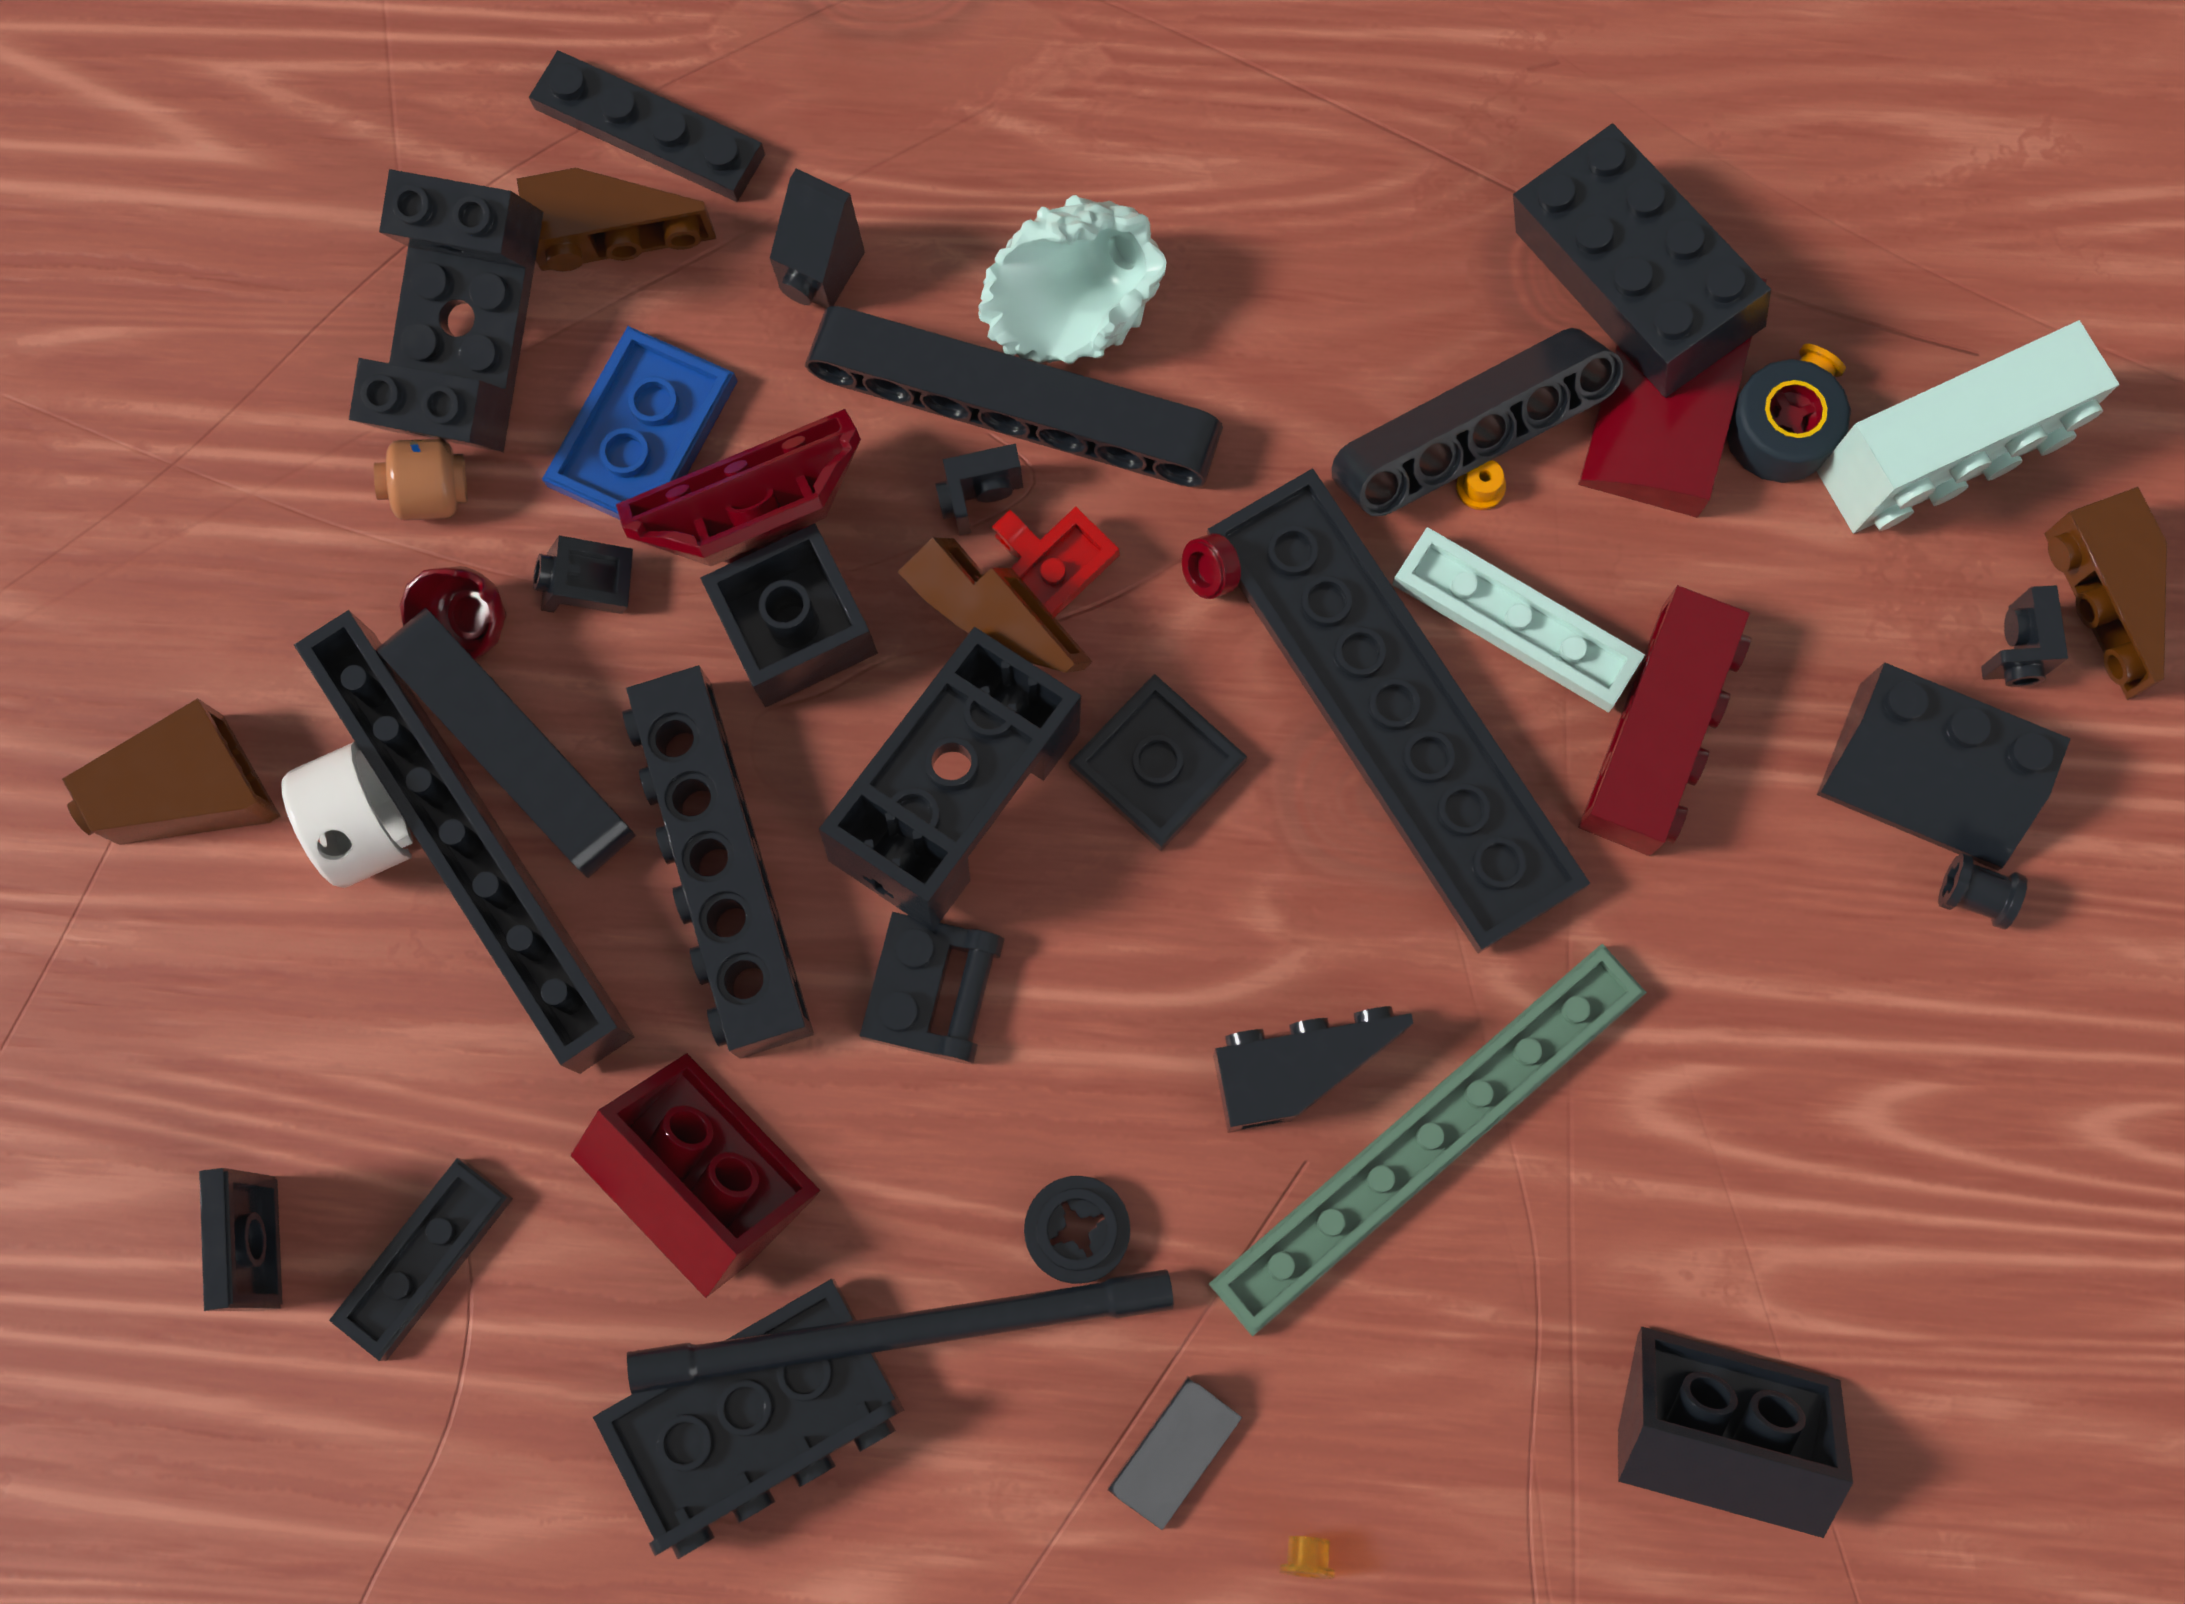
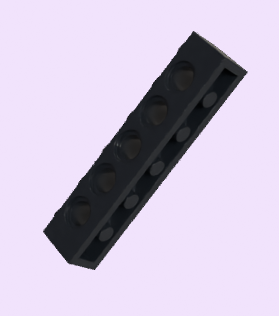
M700 665L627 687L626 690L632 709L622 712L623 720L632 745L634 747L642 745L648 767L639 769V776L649 804L655 805L659 803L665 826L656 828V836L666 864L676 863L682 885L673 888L674 901L683 924L692 922L699 946L690 948V956L699 983L701 985L710 983L716 1007L707 1009V1016L716 1044L719 1047L727 1044L729 1052L741 1059L813 1036V1028L710 680ZM682 733L694 735L693 744L685 754L678 757L666 756L667 745L673 737ZM697 791L710 792L711 800L704 812L696 816L683 815V804L689 795ZM715 849H723L728 852L727 864L720 873L714 876L700 875V862L708 852ZM729 909H743L746 920L741 931L731 937L718 936L716 925L719 917ZM750 968L762 970L763 985L760 991L751 998H736L734 982L737 976L742 971Z

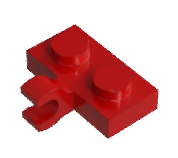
M1076 506L1041 540L1011 510L992 526V529L997 533L995 538L1009 553L1019 559L1011 568L1054 618L1120 556L1119 548Z

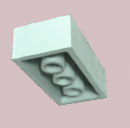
M2078 320L1855 423L1819 470H1817V473L1853 534L1874 524L1879 531H1883L1911 516L1914 513L1912 509L1914 505L1930 499L1933 506L1940 505L1965 491L1969 487L1966 481L1984 474L1988 481L1996 479L2023 462L2020 456L2032 450L2038 449L2041 456H2044L2068 444L2077 436L2074 431L2075 429L2092 421L2103 412L2100 403L2120 384L2084 326Z

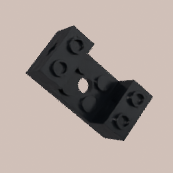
M389 169L379 232L408 246L390 361L385 363L363 358L358 359L349 415L350 421L387 431L429 439H443L451 443L504 452L544 213L542 210L509 190ZM469 304L475 316L473 327L467 334L455 337L448 327L449 314L456 306Z
M973 627L820 826L819 831L828 861L931 931H934L970 882L968 857L1029 774L1032 773L1044 781L1080 733L1081 695L981 630ZM958 752L969 759L971 767L963 777L956 780H947L935 773L933 769L935 761L945 753Z

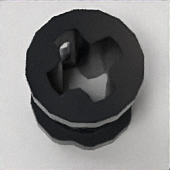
M1961 853L1953 859L1944 876L1939 892L1938 904L1939 907L1947 910L1958 906L1991 918L1994 927L2006 930L2011 926L2021 909L2027 891L2028 879L2025 875L2017 872L2006 876L1973 864L1972 856Z

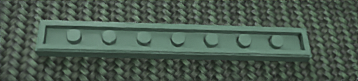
M1603 944L1599 945L1209 1283V1286L1249 1334L1254 1336L1647 992Z

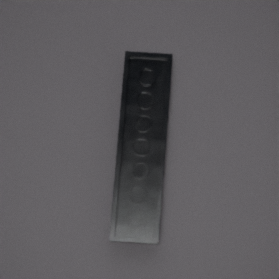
M1313 468L1208 528L1207 534H1220L1234 546L1241 565L1239 588L1477 953L1492 946L1582 891L1590 884Z

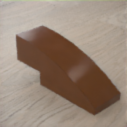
M932 537L898 571L926 602L955 625L970 633L973 627H976L1032 664L1068 673L1085 670L1092 663L1091 659L1012 568H991L984 574L954 538Z

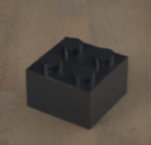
M815 523L700 577L747 676L765 708L878 654L870 631Z

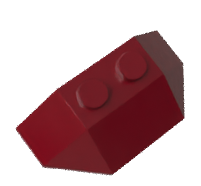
M843 409L616 504L622 528L627 538L708 566H713L723 561L725 563H732L755 552L758 546L777 538H784L827 517L861 441L857 428L846 409Z

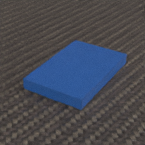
M627 326L542 478L543 482L552 490L620 520L616 504L688 474L738 382L734 372Z

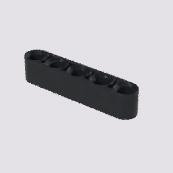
M1569 328L1560 331L1349 442L1340 449L1334 458L1331 467L1332 478L1336 485L1366 513L1371 516L1390 514L1605 400L1613 394L1620 384L1623 376V363L1618 355L1581 329Z
M426 607L376 649L548 838L587 878L636 836L619 815Z

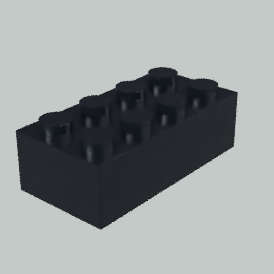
M1614 123L1513 194L1515 229L1518 236L1665 398L1766 327L1771 288Z

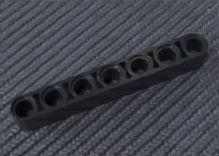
M829 306L825 309L805 362V367L810 373L833 385L1186 487H1200L1206 482L1223 429L1222 423L1215 416L1197 408L840 306Z

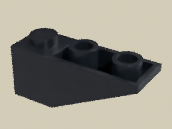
M1384 1006L1354 1013V1024L1330 1028L1328 1018H1316L1290 1024L1291 1035L1265 1039L1263 1029L1242 1031L1225 1036L1226 1046L1215 1048L1213 1057L1228 1133L1293 1121L1402 1035L1413 1024L1412 1014L1394 1016L1392 1006Z

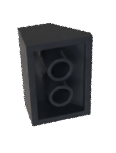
M1884 662L1860 683L1817 795L1959 855L1964 853L1972 856L1973 861L1999 871L2005 866L2050 797L2071 738Z
M1641 1326L1636 1340L1618 1427V1482L1824 1538L1853 1484L1841 1380Z

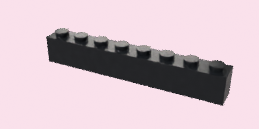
M347 610L295 643V648L559 1064L581 1074L635 1036L408 684L376 650L382 644L375 633L350 610Z

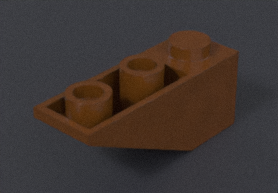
M570 168L516 178L519 196L544 212L536 255V262L541 271L551 269L560 272L572 271L584 263L610 258L618 261L631 260L643 252L664 248L685 250L697 246L702 241L716 239L713 224L703 201L580 168Z
M2135 487L2068 512L2044 533L2048 541L2050 559L2053 565L2064 573L2076 597L2077 613L2081 621L2092 629L2104 653L2105 669L2109 677L2116 684L2120 685L2127 700L2140 695L2164 680L2167 541L2139 487Z

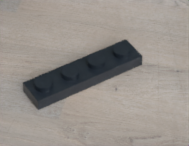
M559 50L555 53L529 96L535 110L735 202L739 201L765 156L761 142Z

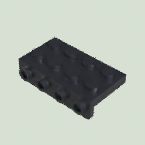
M830 1279L726 1340L855 1321L856 1318L835 1279ZM869 1353L702 1379L692 1385L635 1393L595 1415L593 1419L654 1538L652 1542L648 1543L654 1556L672 1548L677 1559H680L715 1538L709 1525L733 1512L738 1523H741L776 1502L770 1492V1489L794 1476L800 1488L836 1467L830 1454L854 1440L859 1452L895 1432L896 1430L890 1419L904 1411V1408L875 1354Z

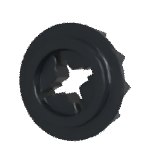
M1086 1176L1060 1178L1044 1187L1031 1202L1024 1224L1025 1242L1033 1261L1047 1275L1071 1284L1089 1283L1101 1279L1110 1273L1122 1260L1130 1239L1128 1212L1118 1194L1105 1183ZM1067 1202L1071 1210L1076 1211L1081 1219H1086L1090 1216L1094 1219L1102 1214L1105 1218L1096 1223L1097 1227L1088 1233L1091 1241L1089 1247L1093 1253L1088 1258L1084 1250L1079 1249L1074 1241L1064 1244L1061 1241L1053 1246L1050 1240L1058 1237L1059 1232L1067 1227L1064 1218L1066 1213L1062 1207Z

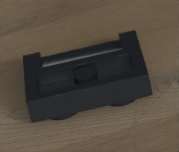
M892 912L860 1037L863 1040L955 1062L973 1064L978 1045L972 1041L993 958H1000L1004 938L982 930L965 929L939 923L934 931H931L909 915ZM955 949L967 952L968 955L947 1036L937 1035L930 1032L951 950Z

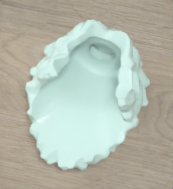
M1072 195L1069 199H1066L1065 206L1051 210L1041 207L1037 211L1035 221L1031 219L1025 221L1021 229L1008 241L1006 248L999 250L995 257V263L986 269V278L983 281L984 288L981 294L982 302L978 305L979 319L990 325L987 337L991 341H997L998 344L1002 345L1005 354L1012 356L1017 354L1020 358L1033 360L1037 363L1063 361L1067 364H1073L1079 357L1101 358L1104 356L1105 349L1113 344L1115 346L1122 345L1131 327H1140L1145 304L1156 294L1160 286L1159 282L1165 275L1167 262L1157 243L1151 239L1148 217L1138 213L1132 207L1117 205L1112 201L1095 202L1086 198H1080L1077 195Z

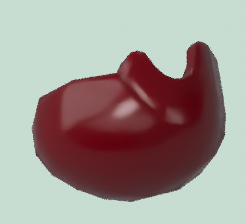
M462 566L423 570L407 583L399 605L403 626L426 607L474 659L482 657L498 643L507 615L495 584L476 570Z

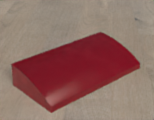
M1752 337L1666 398L1616 344L1614 353L1620 357L1623 363V376L1613 394L1600 403L1578 485L1698 518L1711 498Z

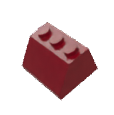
M688 1053L600 1108L570 1155L705 1298L748 1266L821 1191Z

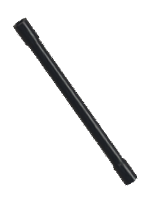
M1167 1269L1112 1277L1096 1284L698 1345L682 1343L627 1352L629 1387L631 1394L692 1385L702 1379L1100 1317L1123 1318L1173 1310L1174 1306L1172 1285Z

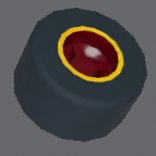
M1788 359L1769 363L1750 377L1735 401L1726 436L1731 453L1744 469L1764 480L1786 483L1807 478L1819 470L1849 430L1851 408L1846 391L1830 372L1812 362Z

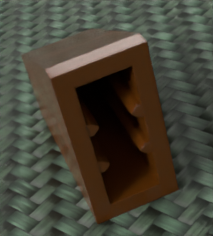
M198 698L62 778L73 799L67 804V807L76 824L88 835L95 833L119 845L266 824L280 817L278 810L224 716Z

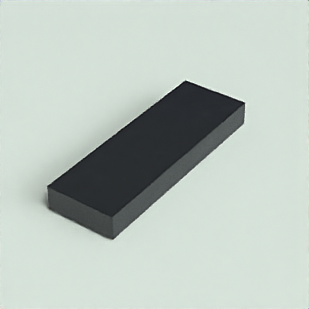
M456 1158L329 1321L378 1361H387L513 1198L464 1159Z

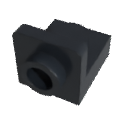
M1016 444L942 459L947 481L935 483L943 520L956 517L959 535L970 534L971 528L965 505L966 500L977 498L979 502H996L1009 497L1013 490L1023 488L1021 465Z
M559 535L547 554L538 555L535 564L533 589L542 592L541 611L554 613L560 604L623 614L628 608L633 549Z
M2057 585L2030 587L2008 606L2009 610L2004 620V633L2007 643L2010 646H2014V649L1999 651L1981 666L1984 680L2005 679V685L2009 687L2035 685L2044 682L2048 673L2068 659Z

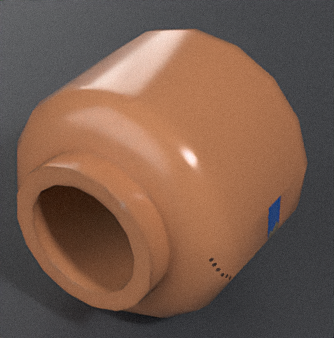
M443 439L393 441L387 449L386 462L374 463V485L377 500H389L395 517L404 521L451 518L457 510L458 503H467L464 455L454 454L451 445Z

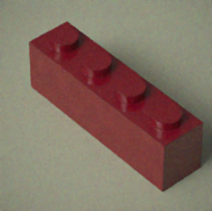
M1676 586L1662 605L1646 647L1645 656L1638 668L1578 826L1579 829L1647 856H1651L1665 841L1672 844L1676 841L1688 813L1687 807L1679 805L1686 784L1688 783L1693 786L1697 784L1709 757V750L1701 748L1708 726L1714 729L1718 727L1730 700V693L1722 691L1728 671L1736 673L1739 670L1751 643V637L1742 634L1750 612L1682 586Z

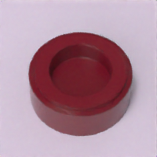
M1211 533L1193 539L1186 544L1182 554V571L1189 587L1198 596L1204 599H1214L1232 592L1238 586L1241 577L1240 560L1234 546L1228 539L1220 534Z

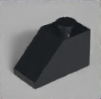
M796 168L789 180L770 254V261L779 288L786 296L802 305H810L811 302H814L824 308H828L829 306H834L863 257L865 250L851 194Z

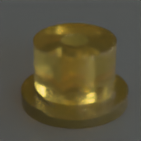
M1289 1536L1287 1564H1280L1279 1573L1304 1578L1334 1579L1335 1570L1328 1568L1330 1541L1315 1537Z

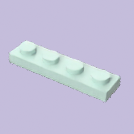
M1429 527L1423 532L1396 574L1392 584L1608 713L1614 707L1645 654Z

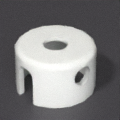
M356 742L292 769L283 777L281 782L282 798L294 832L308 858L330 884L346 888L412 857L408 848H403L413 843L409 826Z

